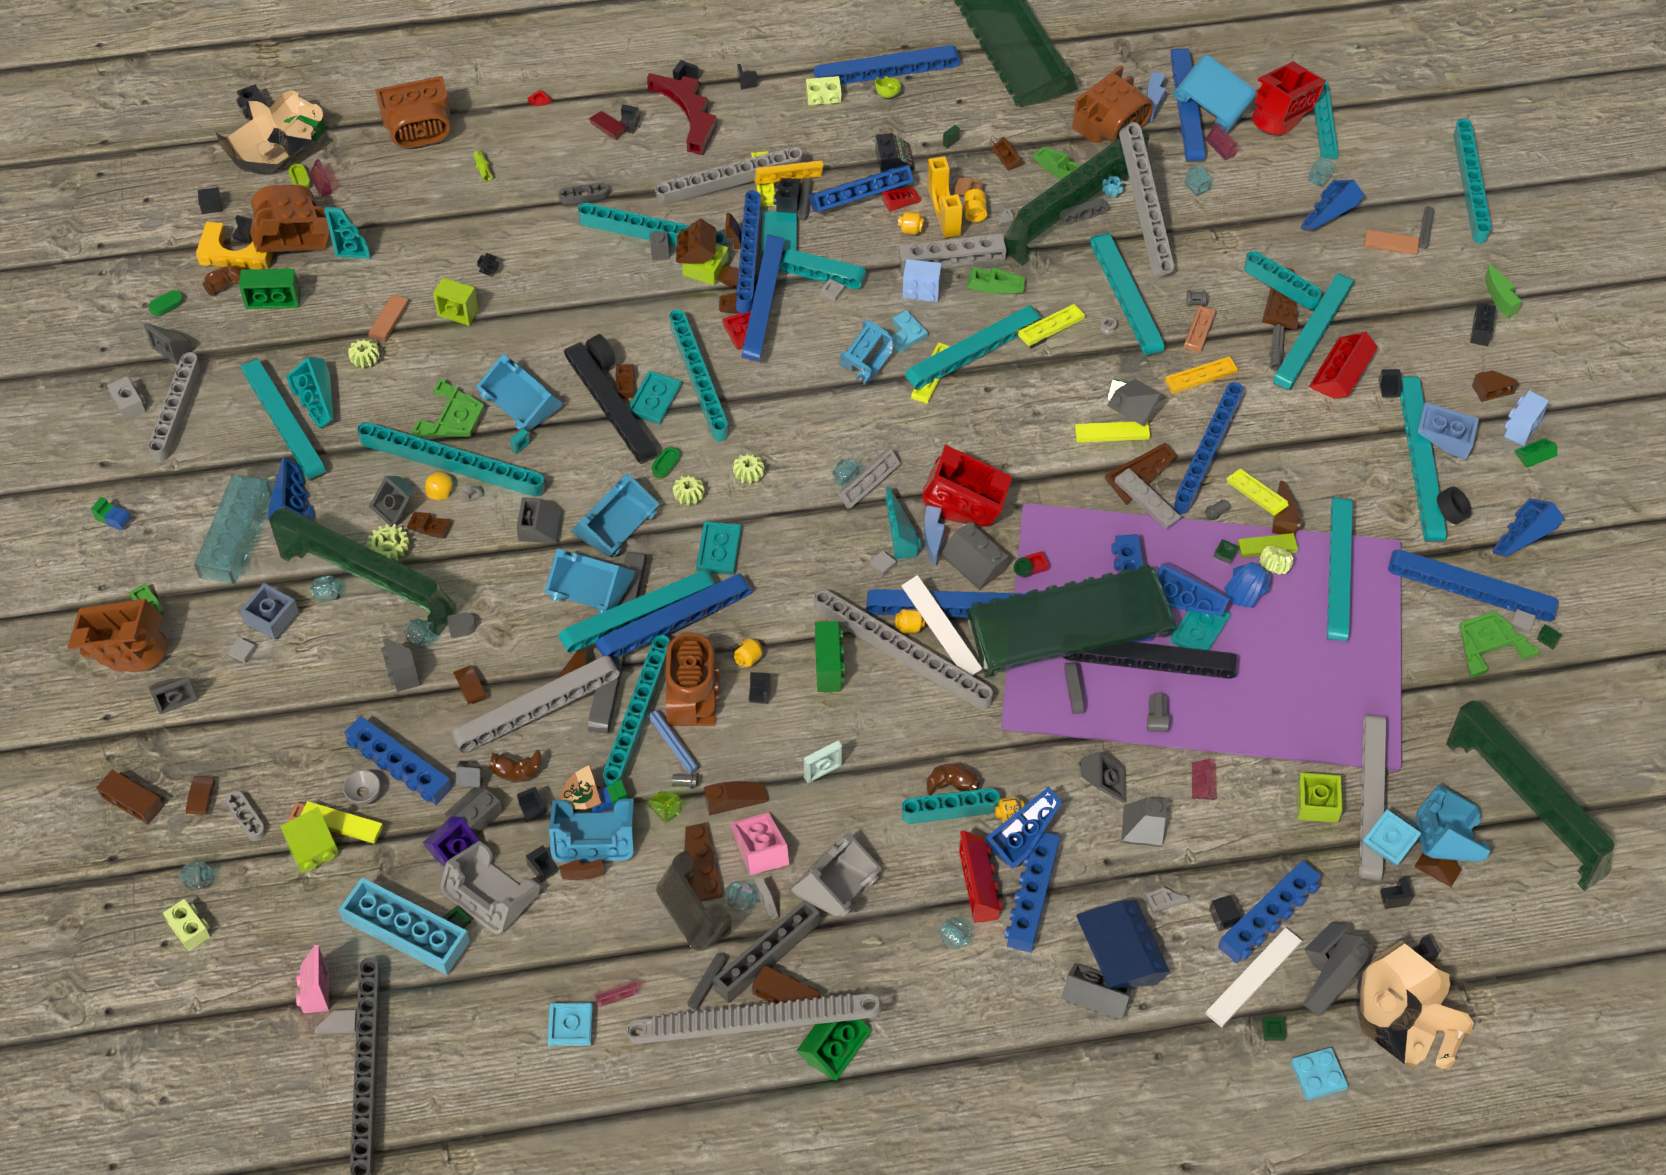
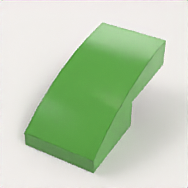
M146 583L128 592L132 600L146 599L160 614L164 613L163 608Z

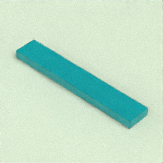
M1326 81L1314 107L1320 158L1338 159L1339 154L1328 81Z

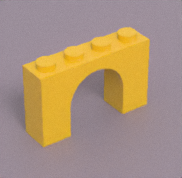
M946 157L928 159L927 189L943 237L960 236L963 207L958 194L950 196L949 166Z
M216 222L205 223L196 251L199 265L221 267L239 265L245 269H269L273 252H256L253 241L242 250H227L223 248L226 238L224 224Z

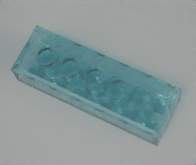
M232 474L194 564L199 578L231 584L236 583L272 495L268 480Z

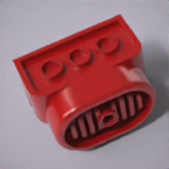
M1294 61L1259 77L1258 81L1262 85L1256 91L1257 98L1255 102L1257 104L1252 114V122L1260 130L1269 134L1283 135L1290 132L1301 122L1304 114L1310 112L1315 107L1326 80Z
M945 444L941 456L936 459L927 482L923 487V502L926 507L928 505L942 508L941 518L965 524L970 522L986 527L1001 513L1012 476Z

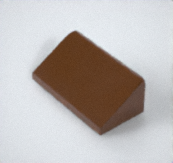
M1005 137L991 147L1008 171L1025 164Z

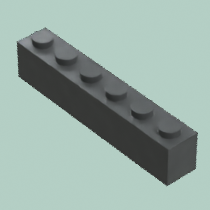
M803 900L713 978L714 990L729 1003L756 980L764 965L771 967L820 924V912L812 904Z

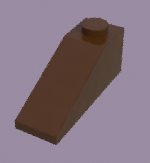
M1280 481L1277 494L1287 500L1289 506L1274 516L1272 533L1281 535L1294 533L1295 536L1296 529L1300 530L1301 518H1298L1299 509L1284 481Z
M722 782L704 787V796L709 816L768 802L763 783Z

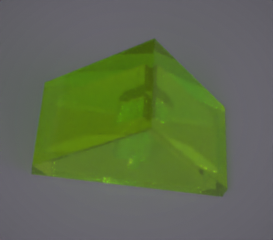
M661 790L646 801L647 805L666 824L682 812L680 797L673 793Z

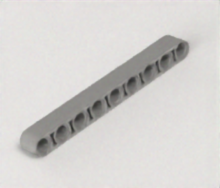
M1132 122L1122 128L1119 135L1152 273L1156 277L1161 278L1173 271L1174 263L1142 130L1139 124Z
M790 147L660 182L655 187L657 202L666 205L752 182L755 178L756 168L803 163L802 150L799 147Z
M603 656L456 728L452 733V737L460 752H470L618 678L619 671L610 656Z
M1366 714L1363 720L1359 879L1381 881L1383 857L1362 842L1384 814L1386 717Z

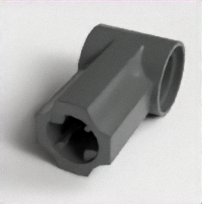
M1154 693L1149 696L1147 731L1168 732L1167 696L1162 693Z

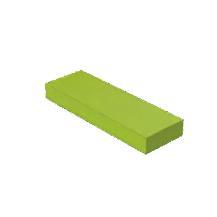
M1294 533L1242 538L1237 541L1241 558L1261 556L1266 546L1272 547L1273 545L1286 549L1290 553H1297L1298 551Z

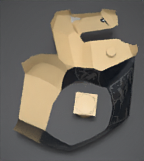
M290 90L282 93L271 108H268L261 102L248 101L253 120L228 137L221 136L216 131L215 133L224 151L240 170L266 175L283 168L312 141L311 137L315 133L313 127L300 120H296V118L302 115L321 121L323 112L317 104L309 103L300 98L299 93ZM296 116L290 123L284 122L285 119Z
M1403 939L1371 960L1359 973L1356 1007L1362 1032L1409 1068L1414 1069V1066L1426 1058L1437 1030H1443L1445 1037L1436 1059V1066L1441 1069L1450 1070L1456 1062L1455 1055L1465 1034H1471L1474 1022L1467 1013L1441 1005L1449 992L1450 974L1435 968L1403 942Z

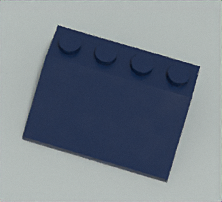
M1137 900L1119 901L1076 915L1109 989L1157 985L1170 973Z

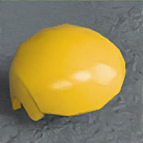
M440 471L430 474L425 481L426 495L438 501L447 499L449 493L453 491L452 477Z

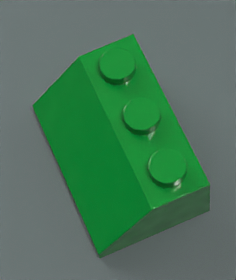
M862 1019L815 1024L796 1051L810 1066L832 1080L837 1081L872 1030Z

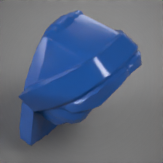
M1250 562L1249 564L1233 568V577L1227 583L1224 590L1233 604L1254 608L1259 597L1268 591L1271 575L1260 565Z

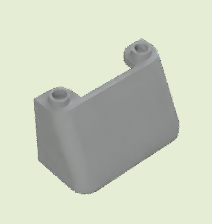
M848 832L827 849L790 890L795 896L835 917L839 915L843 917L851 910L849 907L850 901L867 883L872 885L879 878L877 874L882 868Z
M478 841L446 862L440 888L446 898L490 931L499 934L506 930L538 896L541 886L532 879H525L520 885L491 864L493 859L491 849Z

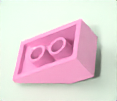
M769 812L730 823L742 859L750 875L760 874L764 871L789 865L787 844Z
M319 945L313 946L300 965V974H297V986L300 987V993H297L296 1001L297 1006H301L303 1013L329 1011V971Z

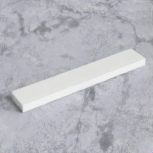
M918 575L901 585L956 667L971 676L981 672L982 667Z
M1285 928L1206 1011V1015L1220 1027H1223L1298 948L1302 940Z

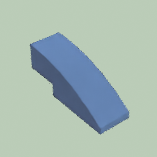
M1154 71L1150 77L1147 89V97L1153 101V111L1148 119L1149 122H1152L1164 101L1166 88H1164L1166 75Z
M927 505L924 523L925 547L932 565L936 566L944 538L945 525L940 524L942 508Z

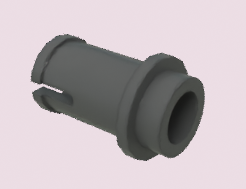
M1222 499L1213 506H1207L1205 510L1206 517L1210 520L1216 519L1218 515L1229 510L1228 502Z
M694 773L690 775H672V787H690V789H693V787L698 785V776L694 775Z

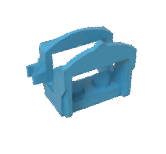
M870 320L869 322L863 321V330L848 351L840 353V365L848 370H852L854 366L858 368L860 372L857 374L856 380L861 377L864 379V385L868 380L872 381L894 350L893 337L889 335V332ZM882 337L883 345L869 365H865L863 363Z

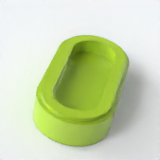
M302 164L290 166L288 172L292 184L302 185L310 189L311 182L305 167Z

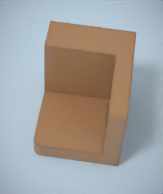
M956 178L954 195L964 196L969 190H981L983 181L974 178Z

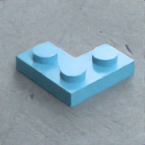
M907 310L892 318V323L900 330L891 336L894 339V348L898 353L928 337V332Z

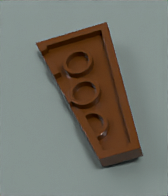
M1271 287L1262 322L1276 326L1280 324L1285 328L1297 330L1296 302Z
M1163 443L1107 473L1105 480L1127 505L1133 499L1114 482L1115 478L1129 468L1145 484L1149 485L1175 460L1176 454L1166 443Z
M706 823L686 826L682 906L722 898V890Z

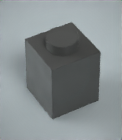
M667 232L649 233L652 260L669 259Z

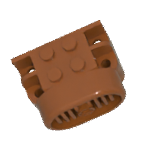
M1122 65L1075 100L1072 128L1093 143H1101L1108 139L1113 144H1121L1119 133L1122 128L1132 122L1139 124L1142 128L1152 114L1153 101L1133 85L1134 78L1132 76H1127L1125 79L1122 78Z
M442 76L375 89L383 126L389 130L391 140L397 146L414 148L429 145L443 140L451 130L449 120L450 107Z
M270 185L254 194L251 200L253 218L250 235L256 252L325 250L329 235L325 208L316 205L314 196L307 187L302 185Z
M146 599L79 608L67 648L69 650L80 649V654L83 657H93L101 665H105L112 670L141 672L153 668L163 659L167 652L168 641L166 636L160 631L163 616Z
M687 632L680 634L672 639L671 642H668L666 650L667 724L669 726H715L716 701H719L720 673L719 662H717L713 645L708 638L699 633Z

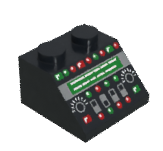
M893 133L875 135V151L880 172L902 165H909L910 169L914 170L908 142Z

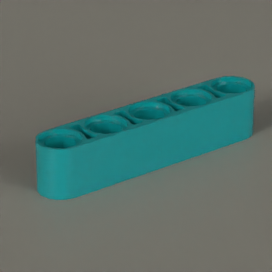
M792 249L784 252L779 264L780 269L786 273L823 282L831 279L852 289L861 288L866 275V270L861 266Z
M1257 251L1247 253L1244 264L1246 273L1308 309H1315L1321 297V289Z
M993 788L908 798L902 803L901 818L907 824L993 814L995 813V807L998 806L1000 794Z

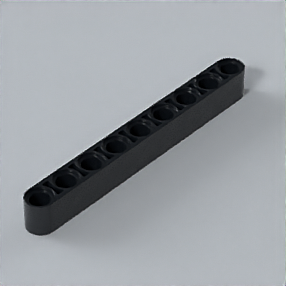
M579 342L564 349L566 359L636 460L642 463L657 456L653 443L584 345Z
M1077 635L1064 637L1062 657L1069 661L1226 679L1237 676L1238 657L1233 653Z

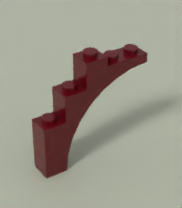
M649 73L647 76L648 90L668 97L686 114L690 123V131L686 139L687 152L704 155L717 128L716 115L707 113V97L698 95L699 80L683 76L680 81Z

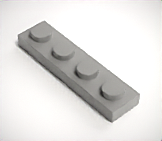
M887 449L837 494L846 508H851L901 463L892 449Z
M1129 468L1115 478L1114 482L1166 531L1180 521L1181 516Z

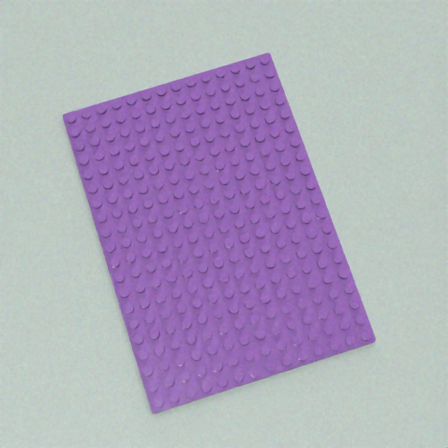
M1029 503L1023 504L1018 559L1042 551L1049 564V570L1034 575L1030 574L1024 578L1016 574L1014 593L1037 595L1038 616L1033 619H1012L1001 724L1003 730L1362 768L1363 720L1366 714L1386 717L1385 770L1399 771L1401 769V576L1394 575L1388 571L1392 552L1394 550H1401L1399 540L1352 535L1349 635L1347 642L1327 640L1330 533L1296 530L1295 540L1298 551L1297 553H1291L1293 564L1286 574L1281 573L1280 575L1268 571L1271 575L1270 587L1266 593L1259 597L1254 608L1238 606L1230 600L1226 606L1225 611L1230 613L1231 617L1210 651L1227 652L1237 655V676L1226 679L1069 661L1062 657L1064 637L1068 635L1129 641L1128 635L1124 634V623L1126 621L1121 616L1123 602H1119V591L1121 589L1116 584V575H1118V570H1114V559L1116 558L1115 554L1112 555L1111 543H1114L1116 535L1138 534L1148 592L1161 564L1169 562L1227 596L1224 588L1233 577V568L1249 564L1250 562L1261 566V563L1259 562L1260 556L1241 558L1239 551L1231 565L1214 558V552L1221 540H1226L1238 546V539L1281 534L1272 533V527L1181 518L1178 523L1166 531L1150 515ZM1149 600L1154 626L1152 641H1140L1139 643L1178 647L1169 641L1188 610L1162 607ZM1065 663H1076L1084 706L1082 714H1072L1064 671ZM1154 693H1162L1167 696L1168 732L1147 731L1149 696Z

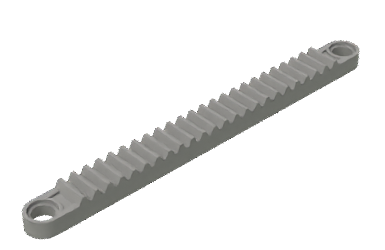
M847 994L846 996L839 995L838 997L832 995L829 998L823 996L821 999L815 997L809 1000L806 998L804 1001L797 999L795 1002L788 1000L787 1003L780 1001L778 1004L771 1002L770 1005L763 1003L761 1006L754 1004L753 1007L746 1005L745 1008L737 1006L736 1009L729 1007L728 1010L720 1008L719 1011L712 1009L711 1012L703 1010L702 1013L695 1011L694 1014L687 1012L685 1015L678 1013L676 1016L673 1014L667 1017L661 1015L659 1018L653 1016L650 1019L630 1022L626 1027V1034L630 1042L644 1044L866 1019L877 1016L881 1011L879 998L874 994ZM867 1002L875 1003V1007L870 1010L865 1009L864 1005ZM636 1028L643 1029L639 1036L632 1035L633 1030Z

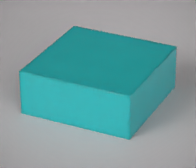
M524 428L510 439L513 452L518 454L530 444L529 432Z

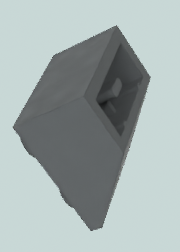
M522 497L517 522L518 540L556 544L561 510L541 498Z
M383 639L385 647L381 648L391 686L395 685L397 692L420 686L411 649L389 639Z

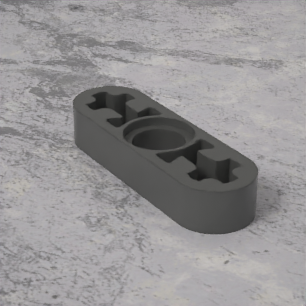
M599 182L562 188L558 194L560 203L570 205L603 200L608 197L609 192L607 184ZM581 192H587V193H588V194L585 195V196L579 195V193H581Z
M1098 198L1062 210L1059 218L1064 225H1070L1104 214L1108 209V205L1103 198Z
M1065 663L1064 671L1072 714H1082L1084 706L1076 663Z

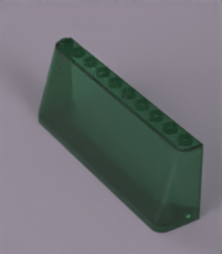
M954 0L956 6L961 7L959 10L963 18L967 17L966 22L969 28L973 27L974 30L972 32L975 38L980 39L979 44L982 50L986 49L987 52L985 54L988 60L993 61L992 66L995 72L999 71L1000 74L998 75L1001 82L1007 84L1005 85L1009 95L1013 94L1012 99L1016 106H1028L1078 90L1070 67L1065 66L1025 0Z
M1142 130L1147 151L1150 135ZM1120 138L1017 212L1003 237L1006 253L1023 266L1029 261V256L1027 255L1029 247L1027 243L1060 220L1059 214L1062 210L1082 204L1101 191L1103 188L1102 182L1104 179L1107 180L1109 175L1111 177L1118 176V178L1125 182L1128 180L1129 174Z
M279 508L270 516L269 522L282 559L288 562L293 556H299L302 559L308 552L430 612L427 616L428 621L431 622L430 631L438 636L448 624L447 616L456 614L455 602L433 579L287 508Z
M1149 564L1142 565L1136 570L1124 569L1119 574L1106 573L1101 578L1094 579V577H1088L1083 579V582L1076 583L1075 581H1070L1061 587L1052 585L1043 591L1034 589L1021 596L1019 593L1012 594L1003 600L1001 598H994L985 604L976 602L971 604V608L967 611L985 678L994 677V673L999 671L1002 673L1006 669L1141 638L1159 637L1160 634L1162 638L1169 637L1177 629L1174 616L1154 567H1150Z
M1470 701L1460 707L1446 745L1452 751L1456 748H1463L1466 753L1475 749L1584 864L1578 869L1581 879L1577 883L1583 891H1586L1608 876L1613 863L1614 843L1612 839L1482 703Z

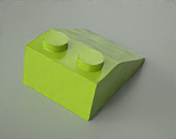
M318 807L280 826L290 854L301 874L306 871H312L316 866L331 861L335 856L339 855Z

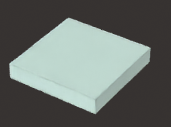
M839 740L804 758V779L807 783L842 766V745Z

